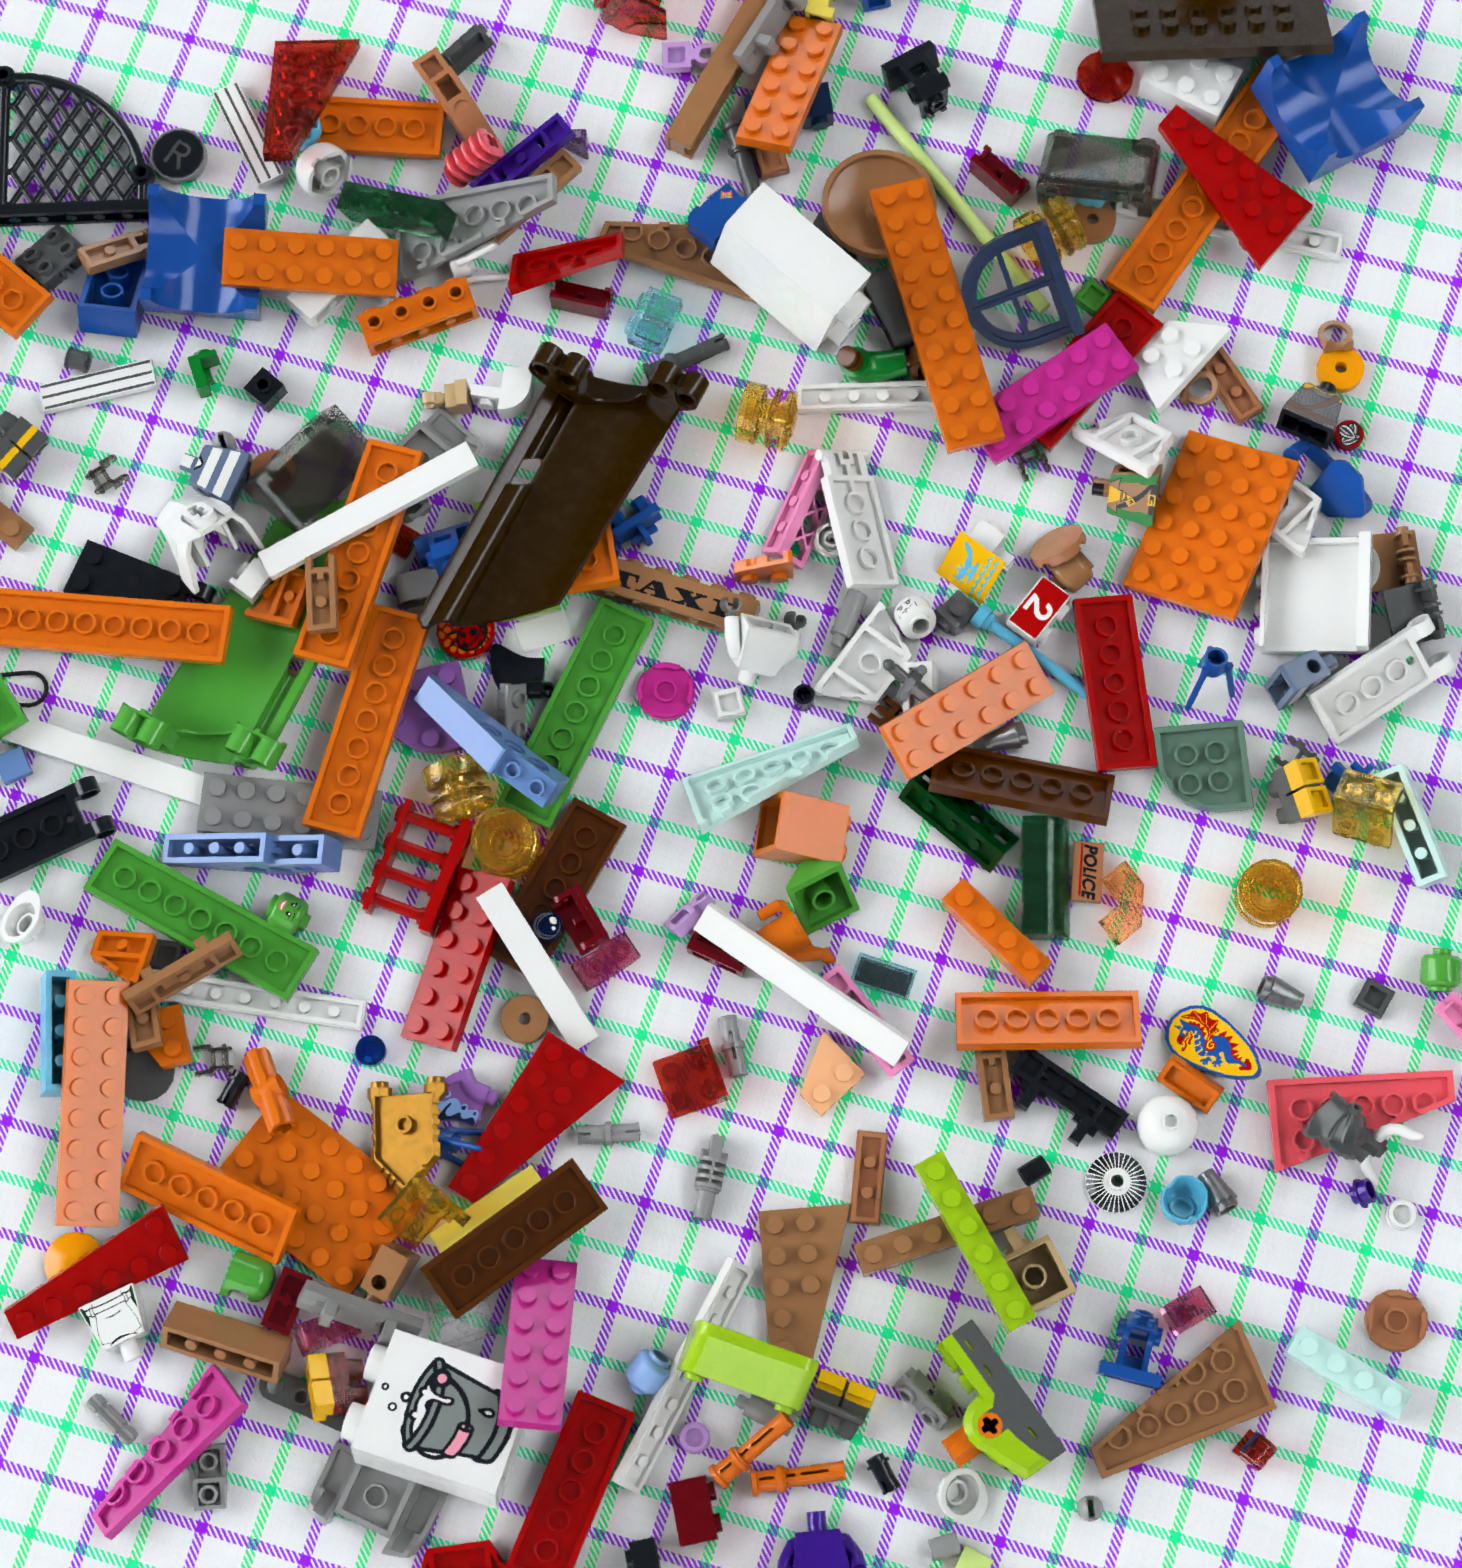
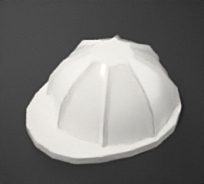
M29 890L17 896L6 911L0 926L1 937L6 942L20 945L28 944L34 939H38L41 932L45 929V913L42 909V900L36 891Z
M961 1467L952 1470L940 1479L941 1482L936 1495L938 1496L941 1510L947 1517L959 1523L969 1525L976 1523L983 1517L987 1509L988 1496L985 1485L976 1471L971 1468Z

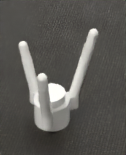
M493 239L449 260L454 278L465 277L468 284L509 279L510 273L472 275V273L477 272L474 259L496 249L497 245Z

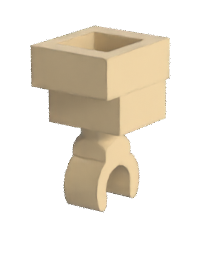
M454 380L455 383L444 384L445 393L422 392V404H425V409H435L445 405L450 415L471 414V388L467 380Z

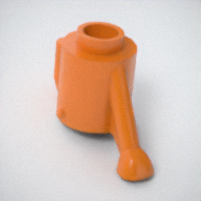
M776 899L757 911V915L762 921L780 912L781 916L757 930L756 933L797 962L822 961L826 964L837 962L828 947L820 948L812 945L803 927L784 900Z

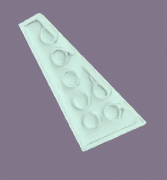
M847 723L681 778L703 835L856 750L860 745L851 723Z

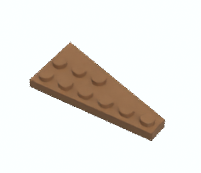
M605 221L599 236L623 232L626 240L624 257L619 259L757 304V302L710 263L714 251L689 233L688 222H685V224H670V222L641 224L640 222Z
M850 1204L758 1211L769 1344L813 1359Z
M1240 1320L1226 1330L1090 1449L1101 1479L1277 1409Z

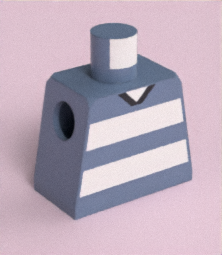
M205 445L199 458L185 453L180 461L179 468L191 473L189 483L195 491L203 496L212 497L226 503L234 511L250 476L249 471L253 458L247 452Z
M1313 650L1280 665L1265 683L1264 688L1280 711L1306 697L1305 693L1331 676V672L1338 669V662L1331 653L1321 657L1317 650Z

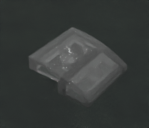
M433 1287L421 1291L435 1342L458 1348L498 1334L488 1297L456 1320Z

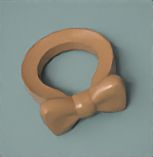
M1331 320L1319 327L1318 340L1323 345L1322 350L1324 353L1334 350H1353V330L1347 323ZM1335 327L1344 330L1347 336L1343 341L1334 342L1325 337L1324 332L1329 328Z
M1208 371L1198 372L1181 391L1179 396L1180 402L1183 405H1188L1189 402L1198 406L1210 404L1219 394L1220 385L1218 379ZM1201 378L1211 380L1212 390L1206 397L1196 398L1189 394V387Z

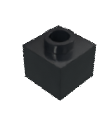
M263 367L244 386L247 396L267 413L288 393L285 385ZM268 383V387L266 389H262L265 386V384Z
M655 1537L629 1542L630 1549L624 1551L628 1568H661Z

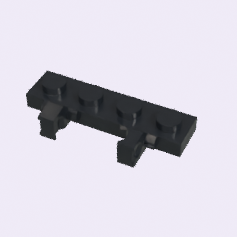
M1023 1050L1010 1068L1009 1072L1022 1080L1019 1087L1025 1091L1016 1105L1027 1112L1036 1097L1042 1100L1047 1097L1073 1115L1072 1121L1077 1123V1126L1067 1139L1076 1147H1078L1086 1134L1093 1138L1096 1132L1112 1141L1129 1116L1127 1112L1036 1050Z

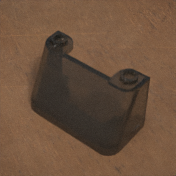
M1056 129L1047 136L1036 184L1038 206L1052 207L1053 200L1059 197L1060 202H1066V197L1123 202V209H1129L1130 204L1138 209L1137 216L1151 217L1160 166L1161 147L1151 138L1137 140L1070 133L1064 129Z
M334 404L319 412L305 424L241 488L254 501L296 533L315 523L319 518L318 514L354 480L368 440L338 406Z

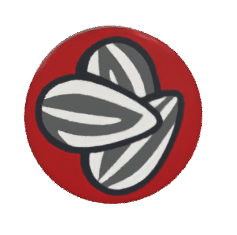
M1352 420L1339 423L1333 434L1335 445L1344 451L1357 449L1364 438L1363 428L1359 423Z

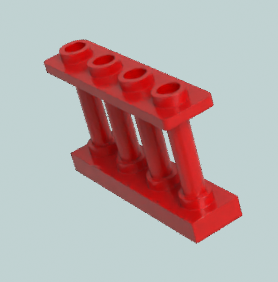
M407 798L404 805L400 804L394 817V821L397 823L393 833L388 832L383 844V848L386 850L382 860L377 859L373 867L372 876H374L371 887L365 888L361 897V904H363L362 909L369 915H372L375 907L378 906L414 919L416 924H419L418 929L421 934L433 938L447 904L457 872L463 864L477 828L473 821L462 818L460 825L455 824V826H451L415 813V803ZM409 823L449 837L452 842L449 852L441 854L403 840ZM401 851L439 865L438 868L441 869L438 879L429 881L393 868L392 865L397 852ZM388 878L427 892V896L430 897L427 907L419 909L380 895L386 879Z

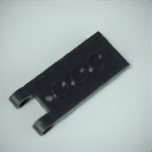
M87 540L63 592L164 601L173 600L177 602H186L188 597L201 603L211 604L217 590L208 584L197 581L199 592L193 594L181 580L180 575Z
M94 776L81 778L73 784L0 816V883L93 840L106 838L117 831L111 815L99 817L86 824L76 801L89 799L100 792ZM73 815L74 820L70 823L67 822V817Z

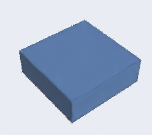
M21 745L0 754V775L6 786L34 774Z

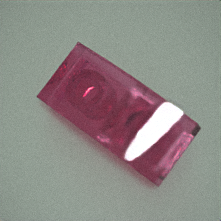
M624 931L600 945L596 951L574 962L570 968L586 992L624 970L638 960L641 955Z
M319 1317L299 1323L291 1328L303 1357L339 1344L362 1333L359 1328L332 1320L329 1328L318 1324Z

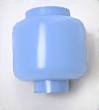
M656 1348L640 1350L626 1369V1376L630 1381L628 1383L630 1389L638 1395H643L644 1393L655 1395L670 1375L671 1360L669 1357Z

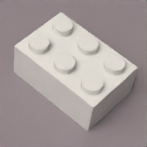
M1220 58L1151 61L1140 80L1138 96L1170 111L1177 104L1202 124L1213 130L1223 116L1240 84L1243 69Z

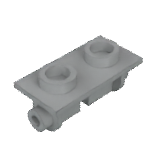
M500 683V689H497V710H505V716H497V721L526 742V683L512 685L511 683Z
M911 1367L893 1387L898 1391L903 1401L911 1404L920 1413L925 1423L933 1426L938 1431L957 1411L953 1408L954 1404L939 1389L930 1396L927 1392L934 1384L919 1369L916 1371Z

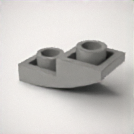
M214 1443L208 1446L194 1460L195 1478L192 1479L194 1511L227 1508L226 1443Z

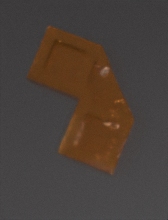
M1126 860L1101 879L1119 903L1098 921L1116 946L1123 943L1142 926L1144 883Z

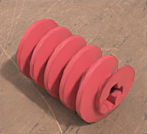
M480 128L477 130L476 135L469 136L468 141H463L460 147L454 148L452 153L445 155L446 165L444 166V173L453 185L463 188L467 186L468 182L473 181L476 176H479L484 170L496 163L500 157L505 156L504 148L494 135L486 129Z

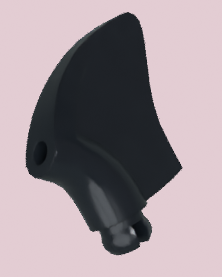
M495 643L492 645L490 665L492 676L498 689H500V683H511V685L526 683L527 700L551 697L554 686L551 682H544V658L524 657L500 644Z

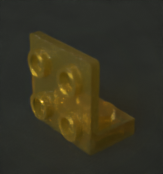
M1345 768L1333 795L1332 833L1344 838H1351L1373 846L1389 849L1393 838L1394 812L1404 792V784Z
M420 1172L409 1181L378 1216V1220L413 1248H416L442 1218L448 1223L454 1219L462 1227L471 1219L452 1198Z

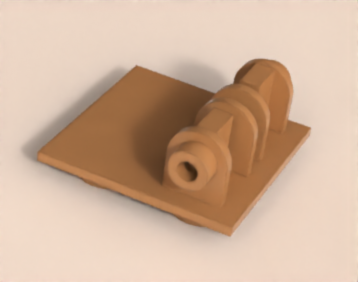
M1400 526L1396 528V532L1372 535L1373 548L1379 556L1381 568L1378 580L1372 587V593L1423 581L1415 530L1408 531V526Z

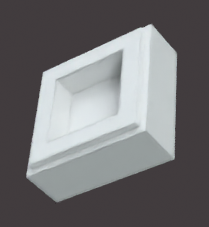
M741 686L712 691L717 722L747 716Z

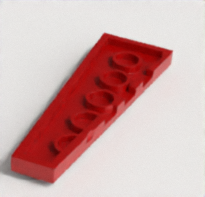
M164 1204L156 1206L131 1223L129 1227L106 1240L104 1244L79 1258L73 1265L64 1271H60L51 1277L49 1281L39 1285L5 1308L4 1313L16 1338L19 1339L79 1311L78 1308L130 1283L137 1284L188 1260L189 1256Z

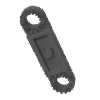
M283 1372L281 1376L283 1389L280 1393L273 1395L267 1389L268 1381L260 1379L259 1390L264 1398L313 1420L306 1381ZM333 1394L335 1403L333 1415L326 1416V1421H319V1423L341 1432L346 1414L352 1402Z

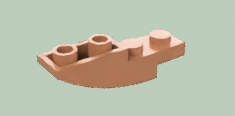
M436 47L412 62L413 67L439 102L447 118L464 141H468L469 136L476 135L477 130L480 128L486 129L497 138L457 74L447 64Z

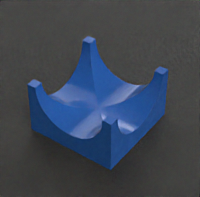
M1365 10L1354 15L1339 32L1332 36L1334 41L1333 54L1301 55L1286 62H1283L1277 54L1267 60L1250 87L1308 183L1404 135L1425 107L1419 97L1411 101L1400 99L1388 89L1380 78L1368 49L1367 27L1370 18Z
M148 183V249L144 281L139 290V301L144 311L260 321L263 290L222 287L221 280L224 228L267 230L269 206L266 194L254 193L251 197L241 199H214L185 195L165 189L160 184Z

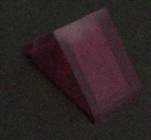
M1201 1285L1169 1302L1159 1310L1175 1337L1217 1312Z

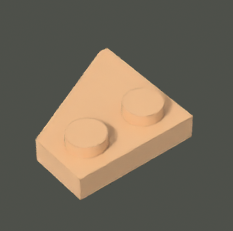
M826 1032L821 1035L800 1092V1096L820 1117L865 1077V1073Z

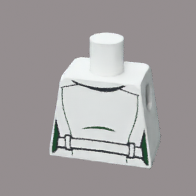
M130 1283L78 1308L83 1319L105 1351L113 1352L120 1348L126 1363L143 1356L137 1340L150 1334L138 1285Z

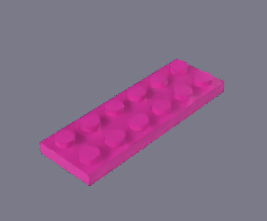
M1105 322L993 396L1005 439L1004 441L981 447L994 465L997 466L1137 373L1140 366Z
M539 1259L513 1279L497 1426L561 1432L578 1264L576 1262Z

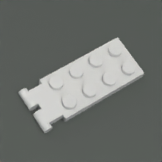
M817 449L815 458L817 461H821L824 477L820 480L846 588L894 589L900 585L874 476L868 474L866 466L868 452L865 450Z

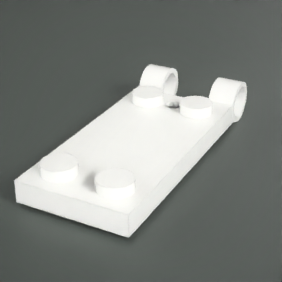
M1428 614L1415 617L1407 624V627L1305 693L1333 743L1338 745L1455 668L1456 664L1449 651L1437 653L1426 662L1417 646V641L1427 637L1435 630V626ZM1411 656L1412 662L1407 664L1406 659Z

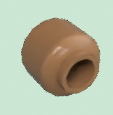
M1079 551L1069 561L1055 567H1050L1054 575L1050 580L1061 589H1067L1071 593H1076L1092 579L1093 572L1091 569L1094 565Z

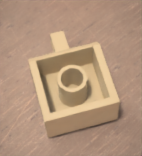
M1015 1226L1002 1232L1009 1246L1003 1249L1006 1255L1004 1259L1035 1313L1075 1294L1077 1289L1048 1235L1031 1243L1028 1237L1023 1240L1021 1239Z

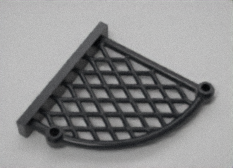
M0 66V227L149 221L148 183L154 184L155 175L152 168L145 164L140 146L133 132L115 109L97 94L69 80L38 73H15L9 66ZM17 84H23V89L13 103H10L11 91L15 89ZM29 84L44 86V90L37 99L29 89ZM52 88L64 91L60 98H58ZM71 93L77 101V105L69 114L63 103ZM49 94L55 105L47 115L41 104ZM25 95L33 104L26 115L19 108V104ZM86 102L90 103L96 108L93 113H91V111L85 104ZM10 109L14 110L21 121L12 136H9ZM82 109L88 120L80 130L74 119ZM60 110L66 121L58 131L52 123V119ZM37 111L43 122L35 132L29 121ZM101 112L109 119L104 129L96 120ZM93 125L99 136L91 146L85 135ZM70 126L76 134V138L68 147L62 136ZM113 126L121 134L115 145L112 144L107 136ZM48 127L54 138L46 148L40 137ZM24 128L32 137L25 148L22 147L17 139ZM104 141L110 152L104 161L101 162L95 152ZM9 142H12L20 155L13 166L8 169ZM81 142L87 153L79 163L73 152ZM124 142L130 152L125 162L118 153ZM57 143L65 152L58 164L51 156V152ZM36 144L42 155L34 165L28 154ZM113 157L121 167L114 178L111 177L106 169ZM92 158L98 169L90 179L84 168ZM68 159L76 168L69 180L61 171ZM47 160L53 171L45 181L39 169ZM25 161L31 171L22 182L16 171L22 162ZM133 162L134 167L130 170L129 166ZM124 173L132 183L125 194L122 193L117 185ZM103 174L109 185L103 194L100 195L94 185ZM8 175H11L19 188L12 199L7 202ZM80 175L86 183V187L78 196L72 185ZM58 176L64 187L58 196L55 197L50 189V185ZM35 177L41 188L33 198L27 187ZM137 188V198L129 199ZM91 191L97 201L84 200ZM114 191L119 200H107V198ZM67 192L74 200V202L61 201L63 200ZM45 193L51 200L48 203H39ZM22 194H24L29 202L16 204Z

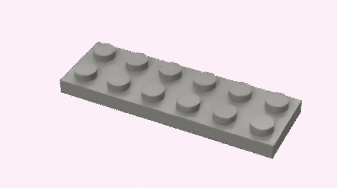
M205 772L197 832H267L271 835L325 834L343 842V848L376 851L383 791L377 790L362 839L358 841L303 826L302 821L314 787L312 783Z

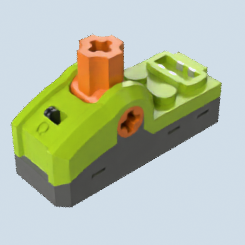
M972 1319L935 1346L936 1351L953 1374L957 1371L959 1372L960 1376L957 1380L967 1394L973 1392L976 1396L965 1410L962 1427L941 1441L959 1468L978 1454L983 1453L1004 1470L1026 1480L1066 1451L1058 1437ZM984 1419L988 1423L993 1421L996 1424L993 1428L995 1434H992L990 1431L986 1433L982 1431Z

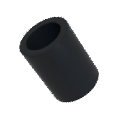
M801 684L794 689L793 701L798 710L808 711L814 705V691L809 685ZM806 694L810 698L807 701H800L798 696Z
M1041 1154L1017 1168L1018 1174L1027 1187L1052 1173Z

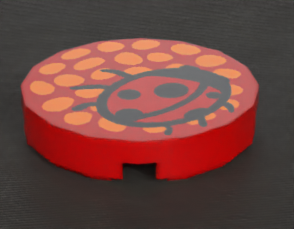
M450 623L437 624L436 635L441 648L448 656L459 661L480 658L490 650L495 640L494 623L452 628Z

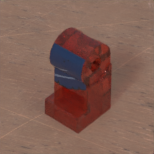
M1249 1429L1231 1451L1252 1470L1257 1472L1262 1470L1278 1449L1257 1431L1254 1433Z

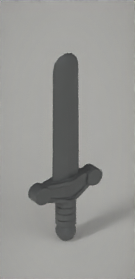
M886 659L883 661L884 669L889 671L901 683L899 692L896 695L898 703L906 702L910 695L919 702H922L935 694L921 682L923 676L927 673L926 666L919 665L908 674L898 664H895L893 660Z

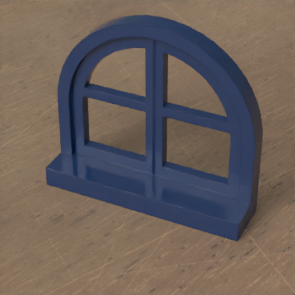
M1045 219L993 238L984 244L971 258L962 280V298L971 324L977 332L990 342L1006 348L1025 349L1044 344L1070 333H1073L1074 337L1085 333ZM1032 241L1044 276L1013 287L1001 253ZM996 256L1008 289L977 300L979 277L985 266ZM1048 286L1060 320L1029 331L1017 297ZM1012 300L1023 333L1008 332L994 326L981 311Z

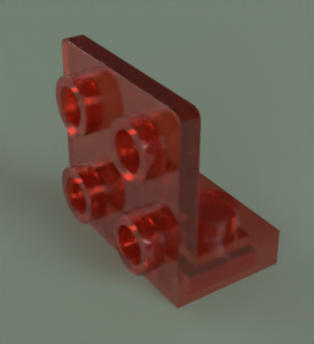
M708 1037L698 1040V1046L653 1062V1067L672 1119L729 1100Z

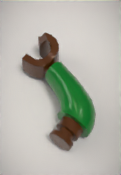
M849 345L842 347L837 353V362L840 364L841 371L848 378L859 383L881 382L909 375V369L913 379L925 380L915 345L908 348L909 354L906 353L905 348L874 352Z

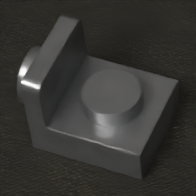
M958 589L942 606L938 605L934 610L936 625L944 633L950 632L956 637L971 621L979 608Z

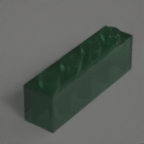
M345 181L336 208L350 221L363 223L366 219H369L377 227L444 241L449 240L457 218V214L444 201Z

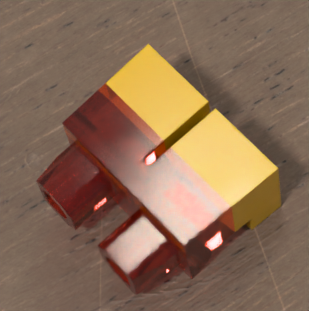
M345 1352L307 1355L305 1375L310 1395L313 1422L326 1421V1416L342 1413L346 1417L353 1401L363 1405L367 1404L369 1399L367 1386H350V1381L363 1380L364 1368L362 1359H346Z

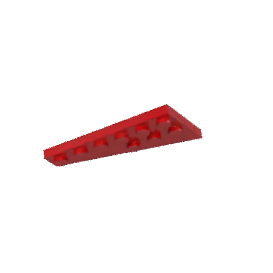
M1176 104L1159 124L1158 131L1174 154L1183 161L1188 168L1187 172L1198 182L1203 189L1202 193L1218 213L1226 227L1233 231L1239 240V245L1244 251L1248 252L1254 261V266L1260 272L1311 212L1314 205Z
M548 1032L476 1142V1145H480L482 1150L470 1151L448 1187L472 1203H475L625 1081L554 1034Z

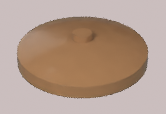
M890 150L859 152L846 158L835 167L825 183L822 196V214L825 225L832 237L848 251L866 258L888 259L870 200V190L925 177L935 210L937 211V196L933 182L927 172L917 162L903 154Z

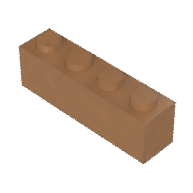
M176 1301L162 1326L160 1347L277 1384L290 1361L293 1337Z

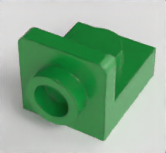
M203 349L195 352L193 356L187 357L201 399L212 396L209 385L214 384L210 368L221 364L215 349Z

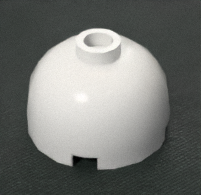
M315 143L306 148L297 160L295 167L297 182L310 197L319 202L328 201L341 193L337 189L341 187L342 183L347 185L353 172V161L344 150L331 143Z
M1165 1094L1153 1097L1144 1104L1137 1116L1136 1130L1147 1150L1158 1156L1171 1157L1191 1147L1198 1134L1199 1122L1195 1110L1188 1101L1179 1096Z

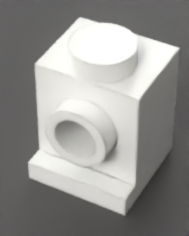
M258 556L257 558L254 557L250 563L246 561L236 573V576L239 578L236 580L231 577L228 583L232 590L253 605L272 580Z

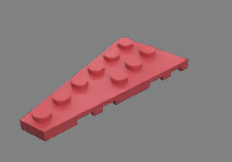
M1453 1070L1267 1080L1274 1173L1332 1151L1323 1148L1318 1139L1308 1138L1302 1134L1303 1125L1309 1122L1310 1117L1320 1107L1322 1102L1326 1103L1331 1099L1329 1096L1331 1092H1337L1349 1104L1353 1102L1359 1104L1362 1108L1361 1113L1366 1120V1128L1376 1131L1383 1125L1389 1123L1400 1124L1455 1102Z

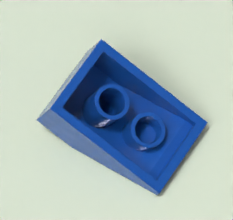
M143 258L91 276L87 274L77 305L80 332L137 338L144 315V309L139 301V290L143 285L147 259Z

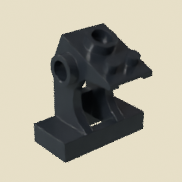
M931 40L880 65L885 86L890 92L904 85L910 88L907 90L908 96L914 105L918 104L922 119L926 117L931 119L935 116L934 113L939 110L941 112L947 110L950 82L944 72L939 73L936 69L940 65L936 47Z

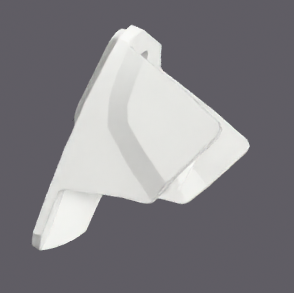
M196 495L170 500L155 522L156 526L163 531L176 559L181 580L193 594L199 592V586L192 558L198 567L210 566L203 552L204 537L209 532L216 531L222 543H230L234 550L239 548L234 536L249 541L260 552L266 549L245 518L235 513L226 503L208 496Z

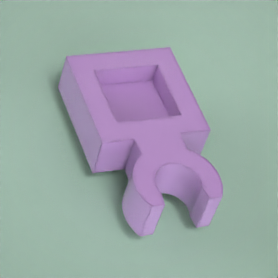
M690 41L662 42L663 73L692 72V64L705 68L710 58H701L700 56L704 53H711L710 45L704 43L691 49Z
M702 890L693 898L689 905L684 904L664 925L672 934L682 939L684 936L694 932L693 929L707 905L710 903L715 905L716 902L709 894Z

